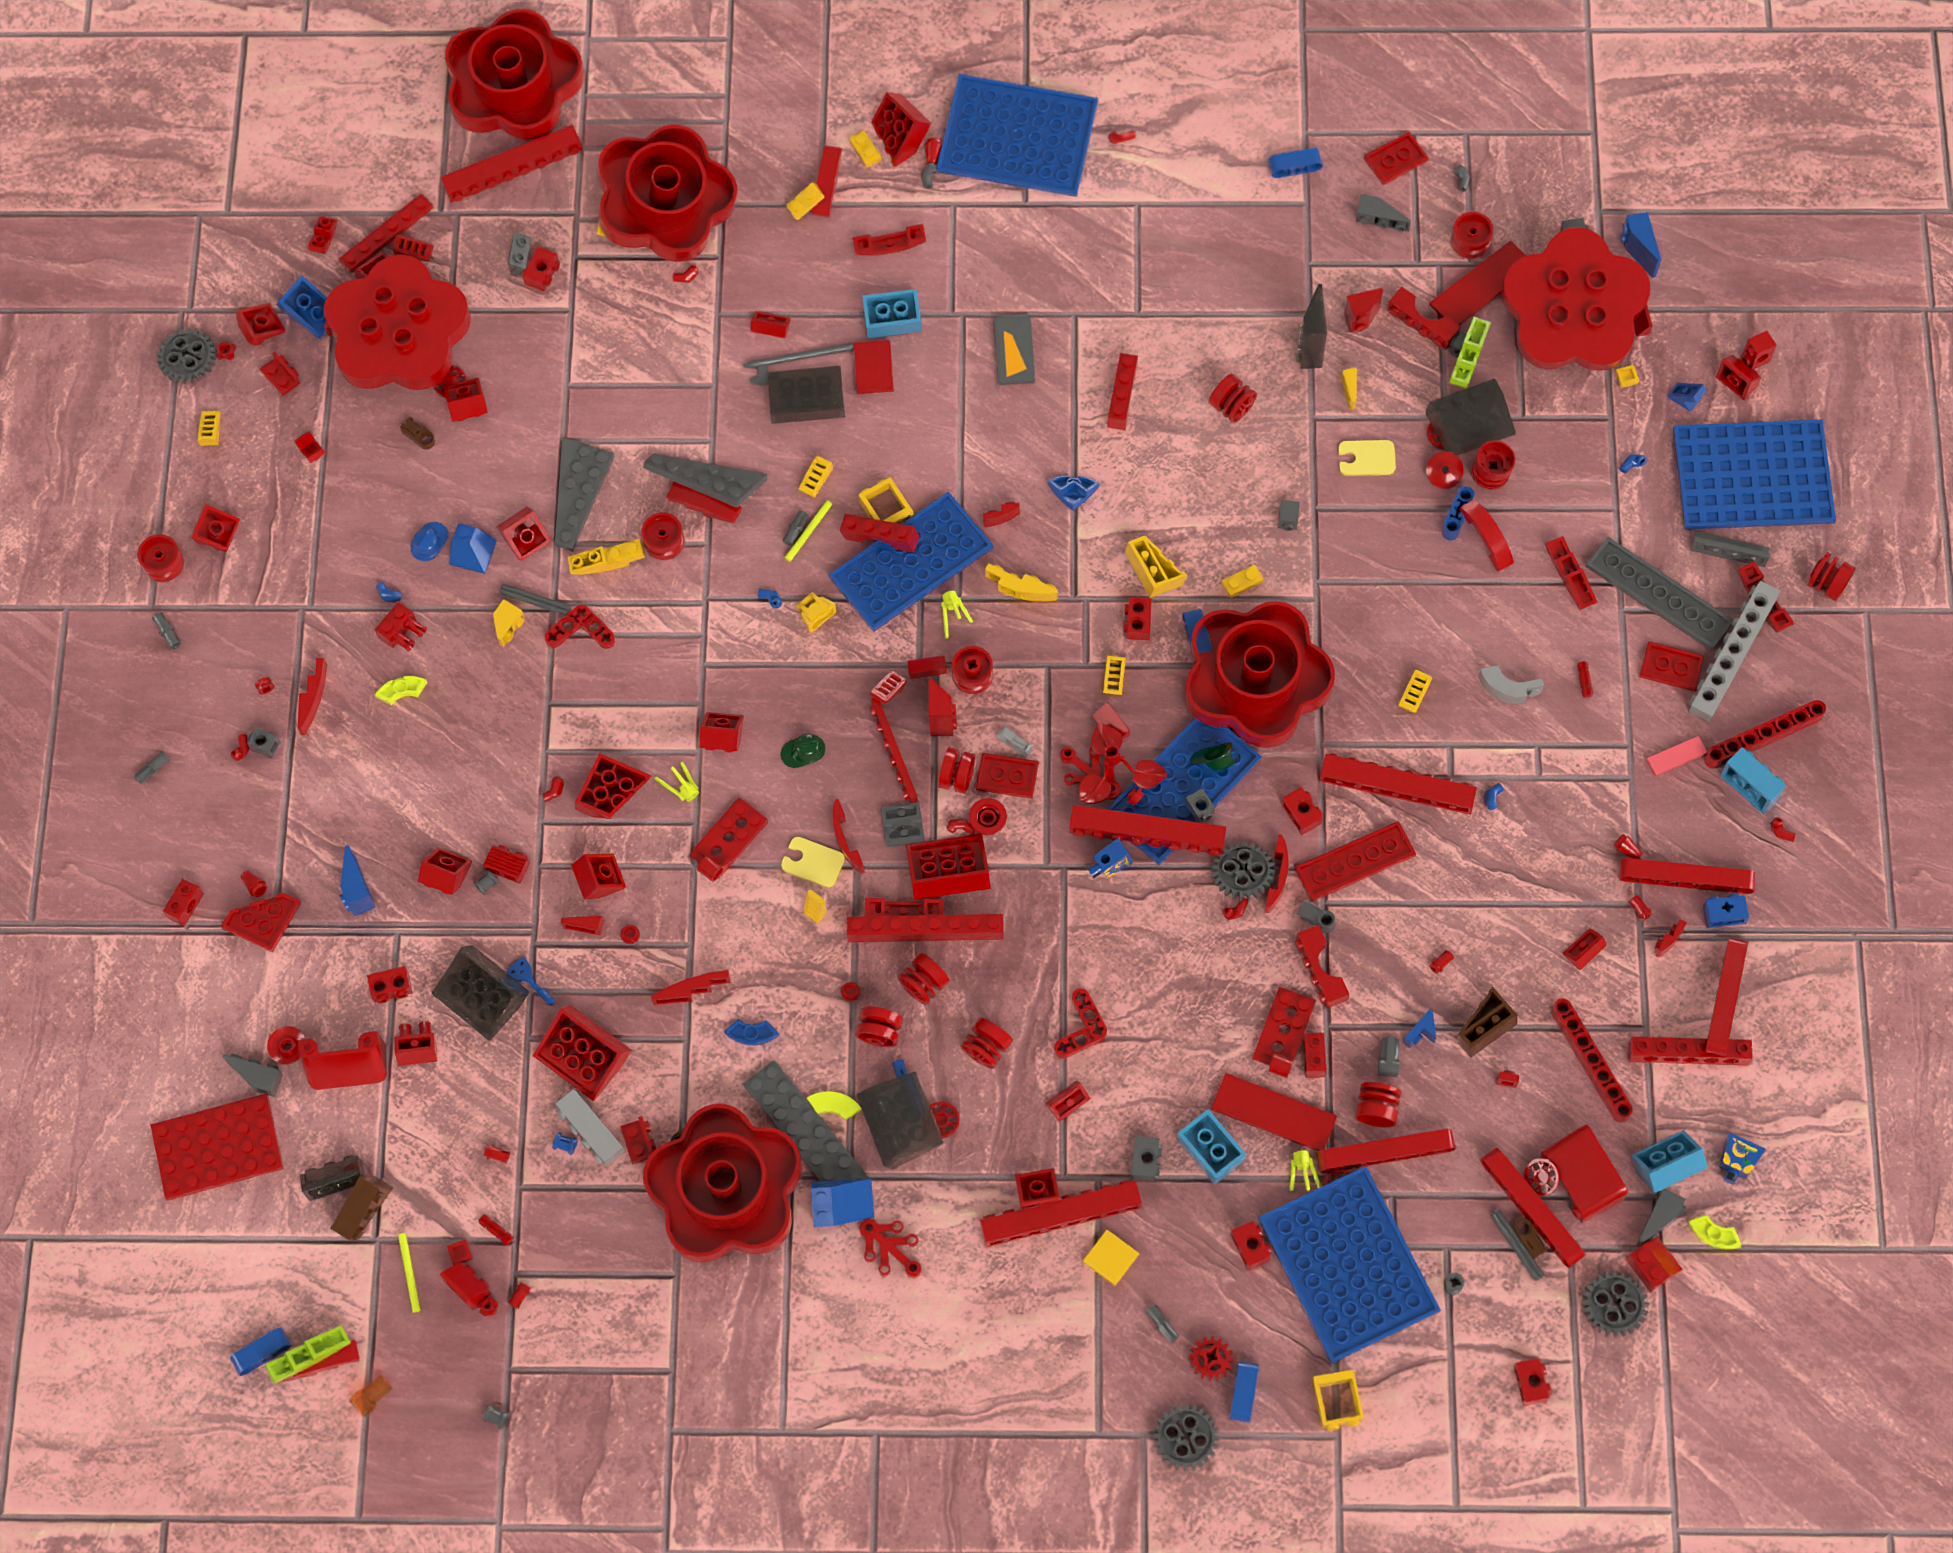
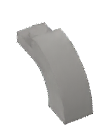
M1499 665L1482 668L1479 672L1480 682L1486 691L1496 699L1506 703L1523 704L1526 702L1527 695L1530 697L1537 696L1542 693L1544 687L1542 679L1520 683L1510 681L1502 674Z

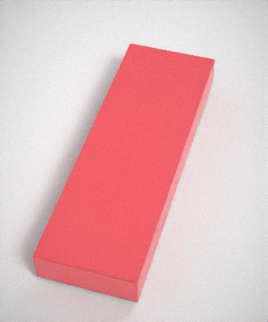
M1699 736L1655 754L1647 758L1646 761L1656 777L1706 755L1707 751Z

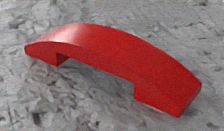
M923 224L905 227L906 231L870 237V234L852 237L855 255H884L918 246L926 242Z
M1476 499L1460 507L1459 509L1468 524L1473 523L1490 551L1491 555H1489V558L1496 570L1499 572L1512 565L1514 560L1510 548L1500 528L1488 511Z
M1755 561L1738 569L1739 576L1748 594L1753 585L1757 586L1760 581L1764 582V575ZM1759 601L1754 602L1757 606H1763ZM1776 601L1766 618V622L1778 633L1794 625V622L1786 609H1781Z
M839 798L835 799L833 826L838 846L848 863L860 874H863L865 870L858 849L850 852L840 826L841 823L846 822L845 814Z
M1278 834L1274 858L1282 860L1277 889L1269 888L1265 913H1270L1282 896L1287 880L1289 867L1288 849L1285 839L1281 834Z
M865 898V916L943 915V899L885 901V898Z

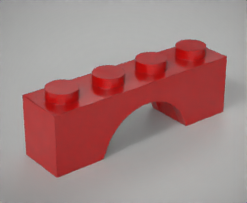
M1401 286L1388 301L1387 311L1393 317L1401 319L1406 326L1417 330L1421 336L1433 341L1437 347L1447 350L1453 338L1459 336L1461 326L1448 317L1438 320L1424 318L1416 310V296Z
M1120 353L1108 413L1107 428L1126 431L1131 394L1138 367V355Z
M851 514L844 515L840 527V532L845 540L862 543L866 539H874L885 542L897 550L914 553L919 539V534L914 526Z
M1317 925L1298 932L1295 945L1298 951H1302L1304 956L1302 958L1303 964L1306 969L1309 968L1312 974L1310 975L1311 982L1319 990L1317 993L1321 1004H1325L1327 1009L1348 1001L1350 994L1342 977L1327 974L1319 964L1318 956L1325 949L1327 942L1320 926Z

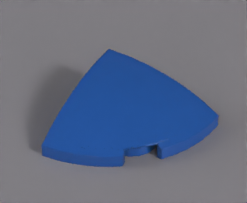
M1064 475L1047 481L1054 494L1072 511L1088 500L1100 487V483L1084 476L1069 478V475Z

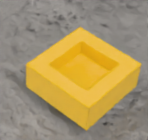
M1634 365L1616 369L1615 374L1621 388L1639 384L1640 380Z

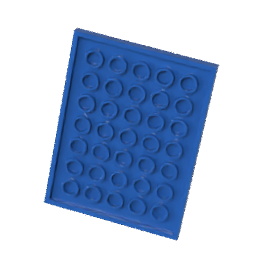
M959 74L936 169L937 173L1077 197L1098 106V98Z
M1366 1166L1258 1217L1331 1364L1441 1311Z

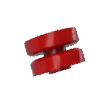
M1467 212L1460 215L1455 221L1451 236V245L1454 251L1459 256L1467 259H1476L1487 253L1493 236L1491 220L1479 212Z
M665 512L655 513L643 523L641 533L645 549L650 556L659 560H668L680 554L684 548L685 539L681 522L676 516Z
M156 534L145 539L138 548L137 557L139 563L150 579L157 582H167L173 580L181 573L184 566L183 554L171 537Z
M967 646L960 649L954 655L952 660V678L959 690L967 694H979L991 685L993 680V660L990 654L983 648Z
M948 747L940 770L938 788L949 790L954 783L955 792L966 794L974 771L975 754L964 752L960 758L958 749Z
M874 1006L861 1008L859 1020L862 1023L857 1025L855 1037L865 1043L889 1048L897 1046L899 1034L896 1031L901 1029L903 1017L885 1008Z

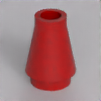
M927 139L925 143L926 164L933 163L937 165L942 148L940 139Z
M1624 834L1613 845L1616 851L1630 858L1639 859L1643 854L1632 839Z
M249 870L241 874L240 878L246 885L250 895L261 897L267 891L265 881Z

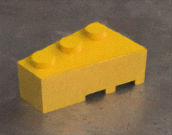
M1144 535L1129 541L1125 554L1149 597L1153 598L1183 586L1187 574L1175 567L1174 562L1171 559L1168 560L1161 553L1162 551Z

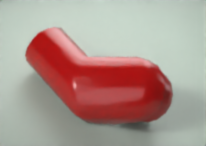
M1134 130L1120 134L1111 132L1108 138L1111 144H1118L1135 139L1136 134Z
M691 265L684 273H674L673 282L690 283L698 275V267Z
M247 734L238 735L239 747L231 751V757L236 761L242 760L250 750L247 744Z
M553 777L551 789L541 794L545 803L562 794L564 781L561 777Z
M1775 817L1771 822V829L1775 836L1794 842L1796 833L1785 830L1783 820Z
M963 818L951 819L946 827L951 833L956 832L957 829H963L972 835L975 831L970 822Z
M1243 898L1242 901L1239 899L1236 907H1225L1223 909L1224 917L1228 920L1242 917L1249 901Z

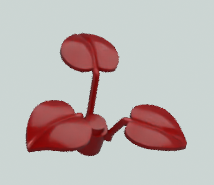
M1099 722L1092 734L1091 748L1095 754L1099 756L1105 755L1104 776L1102 779L1096 774L1084 777L1079 785V800L1087 804H1096L1107 799L1112 790L1111 784L1105 781L1109 765L1115 766L1120 761L1132 773H1135L1133 776L1134 783L1143 789H1150L1158 785L1167 777V772L1160 764L1152 760L1138 761L1136 770L1133 769L1124 759V756L1120 755L1119 749L1123 742L1121 734L1116 729Z

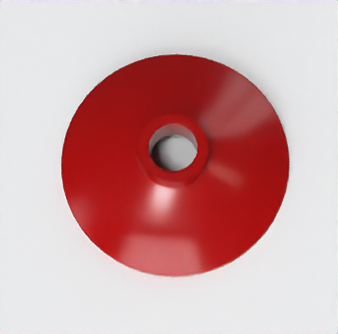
M1443 451L1430 458L1426 467V473L1429 481L1434 486L1448 489L1460 482L1463 477L1464 467L1461 459L1456 454ZM1443 466H1447L1449 468V471L1447 473L1442 472Z
M284 1026L278 1028L268 1039V1054L279 1064L295 1063L301 1058L298 1050V1040L306 1038L295 1027ZM287 1045L292 1046L290 1050H285V1047Z

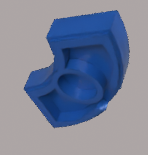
M737 1019L724 1031V1034L731 1040L750 1046L766 1044L779 1036V1033L767 1020L760 1024L751 1025Z

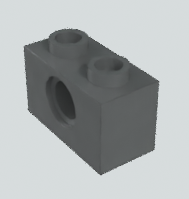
M1135 1136L1131 1171L1132 1180L1155 1182V1176H1159L1161 1164H1157V1157L1162 1156L1163 1145H1159V1138ZM1145 1155H1148L1152 1157L1153 1160L1149 1163H1145L1142 1161L1141 1158Z

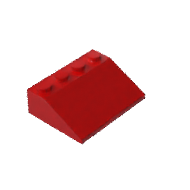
M982 834L906 844L914 900L991 889Z
M570 1005L561 1007L532 1056L585 1096L595 1101L623 1066L632 1050Z

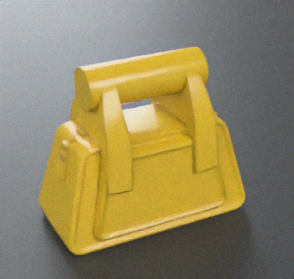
M813 592L795 606L798 611H801L803 623L810 633L814 632L837 612L834 602L822 596L818 597Z

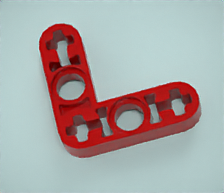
M585 605L576 606L552 626L544 636L546 644L549 647L556 648L582 627L604 649L614 646L615 637L613 632ZM579 612H581V613H584V612H585V616H584V617H583V616H579L578 613H579ZM570 622L573 624V627L570 630H564L562 628L563 625ZM592 623L599 624V628L596 631L589 629ZM602 632L606 638H610L609 642L603 640V637L600 635ZM550 636L557 637V640H551Z
M1083 988L1076 989L1072 993V1003L1085 1028L1055 1043L1054 1052L1057 1057L1062 1059L1103 1041L1107 1036V1027L1089 993ZM1078 994H1080L1081 996H1085V1007H1083V1004L1080 1000L1076 1001ZM1088 1010L1095 1013V1017L1091 1020L1084 1017V1013ZM1095 1022L1099 1030L1103 1029L1101 1036L1094 1034L1095 1027L1093 1024ZM1077 1036H1084L1086 1043L1078 1045L1075 1042ZM1069 1040H1072V1045L1066 1048V1053L1058 1051L1060 1045L1066 1047L1070 1045Z

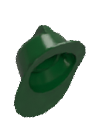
M802 734L798 738L790 740L782 747L780 753L781 760L788 767L799 768L820 760L824 756L826 748L825 743L820 737L812 734Z
M1226 742L1201 749L1190 757V762L1193 764L1205 763L1214 771L1226 769L1234 765L1231 754L1233 744Z

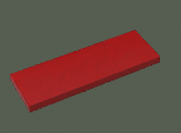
M1510 240L1432 300L1429 306L1441 318L1448 317L1458 325H1461L1502 293V285L1507 271L1514 262L1526 255Z
M1397 821L1294 867V870L1310 901L1313 902L1415 857L1416 852L1400 822Z
M1228 1073L1224 1075L1211 1108L1214 1112L1315 1151L1325 1149L1337 1119V1115Z

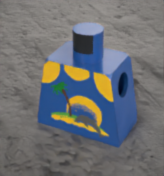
M1117 838L1094 855L1096 864L1087 870L1093 879L1102 873L1108 878L1132 864L1133 860L1119 838Z
M1730 1132L1725 1140L1719 1165L1721 1169L1727 1171L1724 1181L1735 1185L1738 1177L1746 1179L1764 1153L1765 1148Z

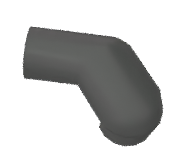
M927 164L921 173L925 189L933 187L931 175L937 172L936 164Z

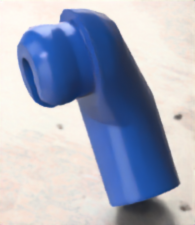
M1640 454L1629 455L1619 467V470L1626 474L1631 467L1645 465L1647 458Z
M384 582L376 585L383 601L396 602L401 600L402 595L399 591L388 590Z
M759 588L758 598L768 599L773 608H779L782 605V599L776 591Z
M1500 783L1494 785L1484 794V804L1489 810L1497 808L1496 796L1504 791Z

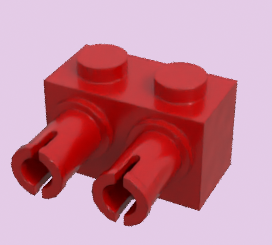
M400 602L396 603L375 628L378 639L391 648L399 644L406 651L412 650L409 646L413 648L415 645V641L405 636L408 630H411L419 637L423 636L421 632L425 634L427 631V627L417 622L413 611Z
M423 1021L418 1024L419 1034L411 1035L412 1026L405 1023L406 1030L404 1029V1024H400V1036L394 1037L395 1056L398 1066L437 1062V1044L434 1032L431 1033V1023L425 1021L424 1028Z

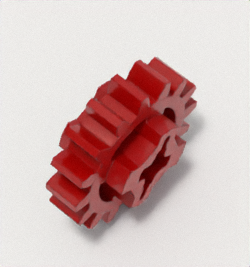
M1211 1336V1340L1203 1337V1343L1197 1340V1348H1191L1194 1354H1190L1189 1359L1194 1361L1190 1363V1367H1196L1194 1374L1200 1372L1201 1379L1208 1376V1380L1211 1381L1212 1377L1215 1376L1218 1381L1220 1374L1227 1376L1225 1369L1231 1370L1232 1366L1228 1363L1234 1361V1358L1229 1357L1233 1351L1227 1350L1228 1343L1221 1344L1222 1338L1215 1341L1214 1336ZM1206 1346H1213L1210 1349H1204ZM1220 1349H1221L1222 1352L1224 1353L1225 1360H1224V1358L1220 1357V1354H1219ZM1215 1352L1214 1360H1212L1208 1365V1357L1213 1355V1353ZM1198 1357L1203 1361V1367L1200 1366ZM1219 1368L1217 1371H1210V1369Z

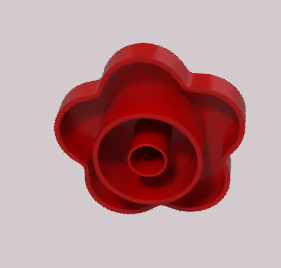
M529 9L508 11L499 16L488 27L464 29L450 39L445 49V61L453 81L448 94L450 107L456 122L462 128L471 132L487 133L503 130L510 136L522 140H534L545 136L557 125L562 103L577 94L584 83L585 71L577 48L566 40L554 37L546 19L539 13Z
M676 124L666 125L656 129L644 139L636 137L619 138L607 144L599 156L597 178L604 192L600 202L599 225L604 235L611 242L627 248L648 247L663 259L673 262L689 261L699 256L707 246L710 229L723 223L732 214L737 198V183L732 173L725 166L709 158L705 142L697 132L689 127Z
M1572 227L1557 233L1550 240L1544 252L1524 256L1512 264L1503 281L1502 299L1507 310L1518 321L1517 346L1522 356L1530 364L1542 369H1557L1570 363H1577L1590 370L1602 371L1616 367L1628 355L1635 338L1633 321L1643 311L1650 296L1651 286L1646 271L1636 261L1627 257L1613 255L1606 242L1596 232L1583 227Z
M393 255L384 258L370 270L365 278L346 281L338 285L328 295L324 305L326 321L331 333L337 339L335 359L341 374L350 384L363 389H375L390 383H396L407 389L424 390L439 384L447 376L451 368L452 347L466 335L471 324V312L463 292L451 283L434 280L427 267L420 260L408 255Z
M1280 601L1266 602L1254 607L1247 613L1227 609L1216 610L1202 617L1193 630L1191 655L1195 665L1190 670L1186 680L1185 702L1190 713L1198 721L1214 727H1231L1241 739L1253 746L1261 748L1275 747L1286 742L1294 734L1299 719L1303 714L1315 711L1327 702L1334 685L1335 669L1330 657L1310 641L1309 626L1304 615L1288 603ZM1207 627L1213 651L1199 653L1196 638L1201 630Z
M711 1104L699 1109L689 1118L679 1139L664 1143L651 1153L643 1169V1182L651 1201L666 1214V1232L674 1249L682 1257L690 1261L700 1263L711 1262L723 1257L731 1250H738L747 1254H764L776 1249L785 1241L792 1225V1212L788 1197L800 1180L802 1161L797 1145L786 1133L775 1128L754 1127L748 1118L733 1106Z

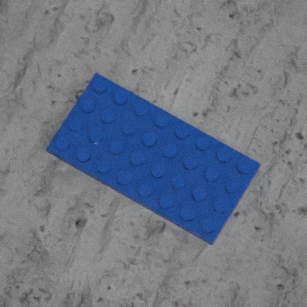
M949 492L902 523L914 526L919 534L914 553L897 550L893 546L878 540L829 574L831 581L873 632L994 548L990 540Z
M1195 718L1154 760V762L1160 764L1165 769L1167 777L1153 788H1141V792L1144 795L1134 806L1131 803H1127L1129 800L1127 795L1134 788L1136 790L1140 788L1133 781L1107 810L1196 822L1185 804L1186 797L1203 788L1215 808L1262 759V756L1227 727L1209 726ZM1226 742L1233 744L1231 754L1234 765L1226 769L1214 771L1205 763L1193 764L1190 762V757L1201 749ZM1202 804L1196 806V808L1199 810H1203L1206 808ZM1143 843L1135 845L1159 866L1174 851L1164 846L1155 848Z

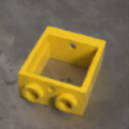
M891 477L880 480L875 486L862 490L858 495L859 503L869 518L880 520L868 501L888 489L892 491L903 510L883 521L902 524L914 516L913 510Z
M1354 1370L1313 1377L1312 1384L1322 1429L1327 1428L1328 1431L1340 1429L1339 1426L1348 1425V1427L1360 1425L1364 1416ZM1349 1382L1355 1416L1327 1421L1320 1388Z

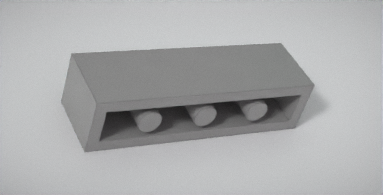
M575 1089L555 1103L558 1108L556 1111L558 1116L562 1120L567 1119L570 1123L569 1129L574 1135L579 1134L582 1137L580 1142L587 1150L589 1148L593 1150L595 1154L592 1156L599 1164L603 1163L608 1167L625 1153L622 1145Z

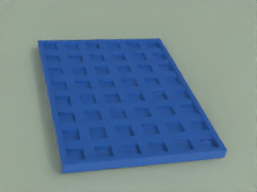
M1823 419L1674 425L1673 434L1685 530L1835 524L1836 515Z

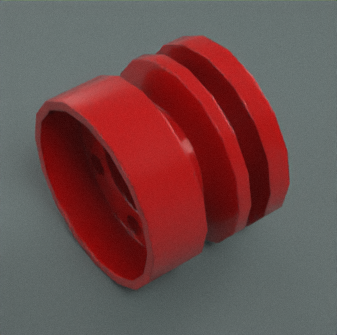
M1233 373L1227 375L1216 386L1210 395L1208 403L1219 412L1224 410L1223 415L1226 418L1229 417L1232 423H1236L1251 409L1258 393L1253 389L1250 390L1248 385L1242 387L1243 381Z
M1496 440L1483 444L1478 450L1471 468L1474 481L1479 486L1490 490L1499 489L1504 486L1515 466L1516 457L1512 448L1506 443Z
M1827 552L1819 559L1812 570L1807 586L1812 588L1816 581L1819 582L1815 591L1819 592L1826 586L1825 596L1836 602L1850 581L1856 567L1847 562H1844L1839 568L1836 567L1838 557H1835L1829 563L1828 561L1832 554Z
M920 953L912 961L915 971L906 967L904 969L905 974L900 973L897 978L912 998L923 1005H927L930 1002L929 997L934 998L936 996L932 987L941 991L950 982V979L934 960L926 954Z
M979 1017L972 1027V1031L976 1036L967 1034V1041H962L960 1047L975 1062L994 1069L997 1065L996 1061L1001 1059L998 1051L1006 1052L1013 1039L995 1023Z
M1380 1082L1361 1083V1093H1359L1358 1098L1362 1102L1357 1104L1355 1119L1363 1124L1374 1127L1390 1128L1396 1126L1398 1111L1395 1107H1398L1400 1104L1399 1099L1401 1098L1402 1091L1395 1086Z

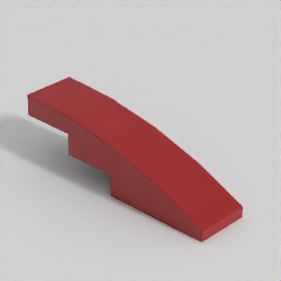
M824 145L816 184L824 198L812 208V215L830 217L842 154V148Z
M677 482L673 483L666 496L669 501L684 504L687 509L699 511L706 517L730 523L735 522L742 510L741 506L736 508Z
M1564 536L1545 543L1562 581L1578 608L1582 610L1598 603L1583 568L1580 569L1574 553L1570 552Z
M316 658L315 675H308L307 693H299L297 729L301 735H305L321 702L327 672V663L324 658Z
M729 970L702 974L670 985L651 996L653 1005L693 1002L692 994L711 993V985L731 983Z
M350 1341L349 1345L278 1383L313 1376L318 1372L338 1368L339 1365L358 1362L360 1356L356 1341Z

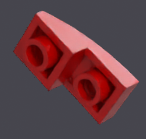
M319 217L314 226V235L308 244L309 251L326 254L335 233L336 219Z
M1006 502L1001 504V511L991 510L983 513L984 528L1005 523L1020 514V503Z
M1680 919L1677 925H1672L1669 934L1665 933L1663 939L1658 938L1655 949L1658 950L1655 955L1656 957L1664 955L1677 942L1687 924L1686 921Z

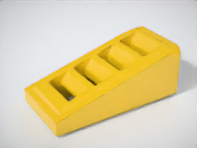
M1350 368L1342 371L1341 381L1349 410H1354L1357 394V368Z
M220 411L201 412L198 431L200 446L219 445ZM206 416H215V418L206 419Z
M816 456L798 490L815 498L833 470L832 463L820 456ZM816 471V472H818V473H820V474H822V475L819 476V475L815 474L814 472ZM813 478V479L817 480L818 483H816V482H814V481H812V480H810V479ZM809 484V485H811V486H813V487H815V488H814V490H813V489L807 487L806 485Z
M1107 655L1103 693L1122 695L1126 657ZM1110 663L1121 664V668L1111 667ZM1109 670L1120 671V675L1109 674ZM1108 677L1118 678L1120 680L1119 682L1108 681ZM1116 685L1119 686V689H1110L1107 686Z
M1415 670L1398 706L1416 714L1431 684L1432 677ZM1414 685L1416 687H1419L1422 689V691L1413 688L1412 686ZM1409 692L1419 696V698L1410 695ZM1408 699V700H1410V701L1415 702L1416 704H1415V705L1410 704V703L1406 702L1405 700Z
M809 889L806 895L804 914L814 922L819 923L827 914L825 900Z

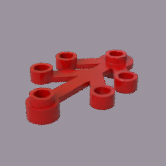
M1065 747L1061 750L1060 759L1063 763H1072L1086 774H1065L1064 782L1066 785L1071 786L1081 783L1082 779L1087 775L1096 774L1100 776L1099 755L1092 754L1091 747L1089 755L1092 761V768L1075 756V751L1071 747ZM1065 752H1070L1071 755H1070V756H1065L1064 753H1065ZM1112 765L1108 768L1107 780L1105 781L1110 783L1111 787H1114L1115 790L1111 791L1108 799H1115L1121 793L1120 784L1114 780L1115 766ZM1068 777H1072V778H1073V780L1070 781V782L1067 781L1066 779H1067Z
M865 1219L859 1226L860 1234L866 1238L865 1261L872 1263L876 1260V1253L873 1251L875 1239L880 1244V1265L878 1268L880 1275L888 1276L891 1272L888 1260L889 1252L905 1267L908 1277L917 1278L922 1271L920 1263L910 1261L895 1247L903 1245L915 1247L918 1244L917 1235L909 1234L907 1237L885 1238L880 1232L893 1231L899 1234L904 1230L903 1223L896 1220L892 1224H878L874 1219ZM900 1224L901 1229L895 1230L894 1226ZM871 1225L873 1229L866 1231V1226ZM914 1237L916 1242L909 1243V1238ZM868 1253H872L874 1257L872 1259H867L866 1255ZM915 1265L917 1270L910 1271V1266ZM884 1266L888 1267L886 1273L881 1272V1268Z

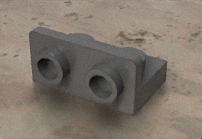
M518 232L513 233L508 265L511 268L510 275L518 277L526 269L531 237Z

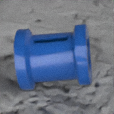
M558 1132L552 1148L567 1151L569 1155H572L576 1149L578 1139L576 1137L572 1139L563 1136L561 1132Z

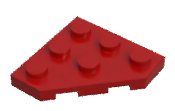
M280 893L276 897L267 900L262 899L240 909H232L222 923L221 928L273 953L301 905V901L285 893Z

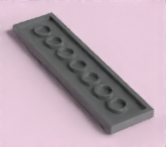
M1607 537L1586 564L1588 569L1711 651L1734 621L1610 537Z
M775 1060L743 1083L745 1089L777 1129L792 1138L797 1145L801 1159L819 1181L869 1178Z

